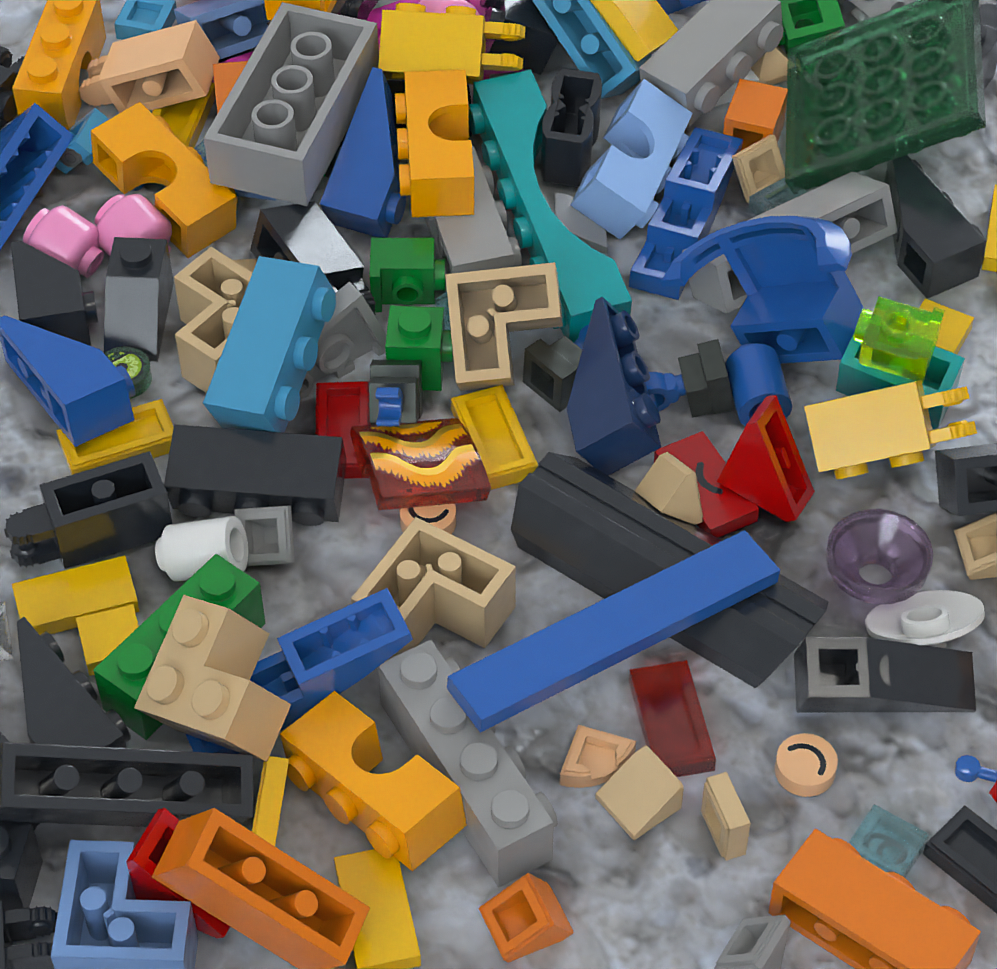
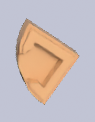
M578 725L560 772V785L584 788L607 782L635 753L636 741Z

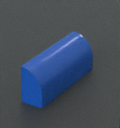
M36 103L0 131V250L74 137L72 133Z

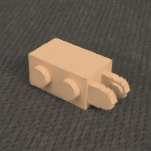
M197 20L112 43L108 55L101 56L100 59L95 58V60H91V63H89L87 68L89 78L81 83L79 88L80 99L89 104V106L93 105L94 107H101V104H113L118 112L121 113L138 102H141L150 111L205 97L208 94L214 76L213 64L219 62L220 56Z

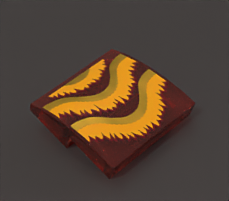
M458 418L401 423L399 427L377 426L376 424L351 426L350 436L362 478L369 477L378 511L487 501L491 485L486 470L470 434Z

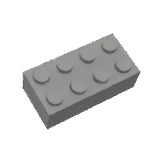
M282 2L204 136L210 183L308 206L351 124L372 67L378 68L379 44L377 23Z

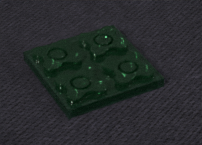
M917 0L788 49L785 182L793 194L813 187H820L850 172L856 173L869 170L876 165L907 154L917 153L927 147L956 137L966 136L973 131L986 127L979 0Z

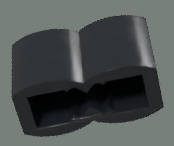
M563 68L552 82L551 105L546 111L542 123L540 170L544 182L579 187L587 170L591 167L592 147L597 141L600 124L602 81L598 73Z

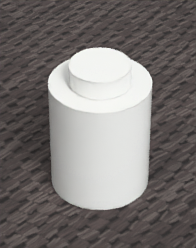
M236 516L167 525L163 530L162 537L158 538L155 546V555L159 568L162 571H166L170 579L175 582L188 580L215 554H218L243 572L248 563L246 532L243 524Z

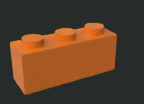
M216 808L178 822L152 875V878L298 969H331L346 965L370 909L363 902Z
M816 828L773 882L768 913L772 916L786 915L791 921L790 927L855 969H967L972 961L981 931L972 926L969 920L958 910L949 906L938 905L917 892L913 885L903 876L895 872H885L861 857L859 852L850 843L839 838H831Z

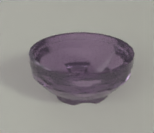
M865 509L844 517L833 527L828 537L826 561L833 581L851 597L866 603L879 605L894 604L910 598L923 587L932 568L933 549L926 532L907 516L890 510ZM876 564L886 568L891 573L892 578L883 584H872L861 577L859 570L865 565Z

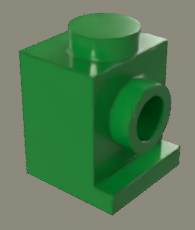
M778 0L781 2L783 37L778 46L784 45L786 55L789 58L833 47L834 51L843 49L845 23L838 0Z
M371 238L369 280L370 292H372L376 303L375 312H382V305L435 304V291H445V259H435L434 238Z

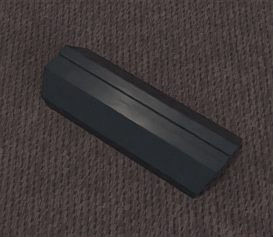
M548 452L538 463L539 466L533 473H529L519 483L511 524V532L518 548L604 599L722 541L694 524L660 512L633 489L576 457ZM779 574L776 584L669 638L756 688L799 646L813 626L824 615L829 602Z

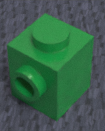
M390 305L385 345L386 360H421L422 390L442 391L444 362H453L454 360L451 330H445L444 307Z

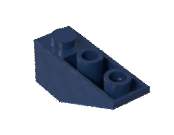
M602 296L595 300L567 405V414L576 452L594 468L609 476L661 448L656 424L660 423L661 418L655 403L648 395L645 382L650 380V374L645 362L638 354L635 343L640 337L638 328L632 317L625 310L618 312Z

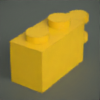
M398 3L395 10H382L378 68L382 69L385 78L390 80H404V72L466 70L467 84L473 85V82L483 80L484 70H522L523 58L508 53H485L486 39L517 41L525 38V27L516 23L486 22L484 16L476 15V9L466 6L446 7V13L426 12V6L421 4Z
M922 380L804 406L818 472L834 469L837 480L869 473L867 462L889 458L891 468L925 461L923 450L936 446L935 443L977 434L975 421L968 422L962 420L949 423L946 427L932 429L928 408L940 405L948 407L961 404L964 400L970 399L967 386L925 395Z

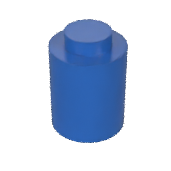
M748 343L731 353L725 362L739 421L746 426L767 396L772 395L777 396L784 416L787 418L792 411V401L776 350L769 345Z

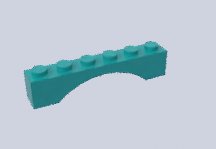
M532 70L473 82V104L468 105L469 127L473 135L480 134L483 141L481 148L484 163L489 166L491 172H496L499 179L497 181L499 199L502 200L505 210L511 209L514 215L513 229L519 248L528 249L531 256L529 265L554 262L556 264L563 326L552 328H560L563 336H566L574 343L578 339L580 330L590 323L595 300L602 296L618 312L625 310L631 316L632 299L615 260L591 248L571 233L552 212L540 191L534 165L542 145V123L547 111V105Z

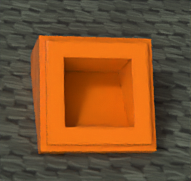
M530 873L522 876L478 908L503 960L508 963L561 942L574 933L550 885Z

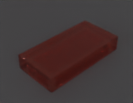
M683 660L629 669L628 681L645 744L676 777L715 771L716 757L688 661Z

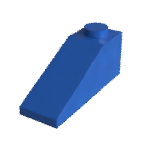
M372 67L319 205L327 218L335 226L378 238H388L392 224H399L403 217L406 196H400V160H398L397 134L391 89L382 69Z
M5 315L0 317V342L5 361L75 447L134 421L130 397L135 396V388L130 375L122 365L115 367L98 348Z

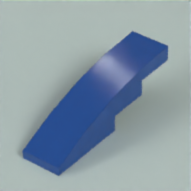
M697 127L693 129L665 180L664 196L648 224L646 242L630 270L628 287L679 300L685 286L662 288L660 282L672 262L682 254V250L689 248L709 234L735 167L732 156L741 151L743 139Z
M385 588L278 637L277 640L282 651L258 661L250 681L291 704L280 730L282 731L333 691L341 694L359 682L412 641L413 638L388 588ZM186 734L193 752L240 753Z

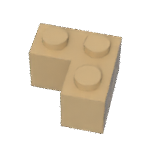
M209 247L174 276L180 320L186 324L175 334L181 374L184 379L205 393L208 391L252 276L251 271L213 247Z
M555 262L445 274L457 386L461 391L491 388L498 385H503V387L515 385L509 332L563 326L558 273Z
M415 517L351 597V604L388 588L413 638L412 641L390 658L418 646L435 623L486 648L516 607V566Z
M183 595L134 708L176 731L246 755H253L254 758L267 762L291 704L250 681L270 633L229 608Z

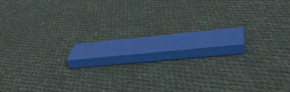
M744 530L449 675L447 678V690L481 733L776 584L780 569Z

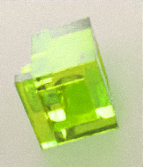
M879 296L874 311L863 308L856 325L853 340L862 343L859 364L914 381L922 380L923 383L940 335L945 310L934 307L933 312Z

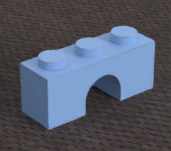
M643 79L618 106L603 137L612 145L587 170L570 206L620 240L635 225L643 228L652 218L659 203L653 200L655 194L660 193L665 187V180L672 169L669 166L670 162L677 158L689 139V136L684 131L693 113Z

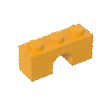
M47 0L12 87L18 116L36 103L67 130L75 124L82 105L79 91L80 69L87 70L91 60L99 59L106 40L100 0Z
M466 70L404 72L405 93H395L396 124H406V128H397L398 160L408 159V164H399L400 196H410L412 217L474 215V166L472 142L469 140Z
M141 102L136 103L91 130L93 164L123 194L146 183H158L167 186L154 194L155 207L171 222L172 235L170 241L187 258H190L236 229V204L238 203V198L235 190L210 183L208 168L205 166L200 154L193 147H186L173 135L166 120L159 115L154 116Z
M333 691L280 733L285 757L289 759L287 770L289 779L302 791L311 789L319 795L338 821L346 825L352 822L362 830L372 847L381 856L387 859L394 856L411 871H414L467 826L460 787L418 754L395 771L383 774L369 773V771L383 761L376 723L336 691Z

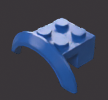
M768 216L743 221L717 230L680 254L672 262L660 282L662 288L685 286L687 281L699 269L724 254L747 295L730 325L741 346L748 343H758L774 348L778 354L780 364L841 360L861 317L866 319L868 316L845 273L852 257L851 243L843 229L833 222L814 217Z

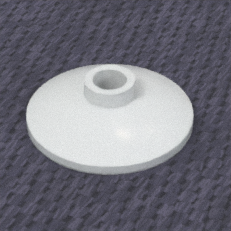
M949 590L922 591L898 596L879 604L868 613L865 624L868 634L875 639L945 648L948 641L959 638L978 627L984 620L985 611L981 600L967 593Z

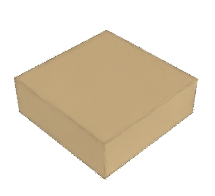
M723 772L707 777L704 783L701 813L721 857L725 858V861L746 855L751 823L728 773Z

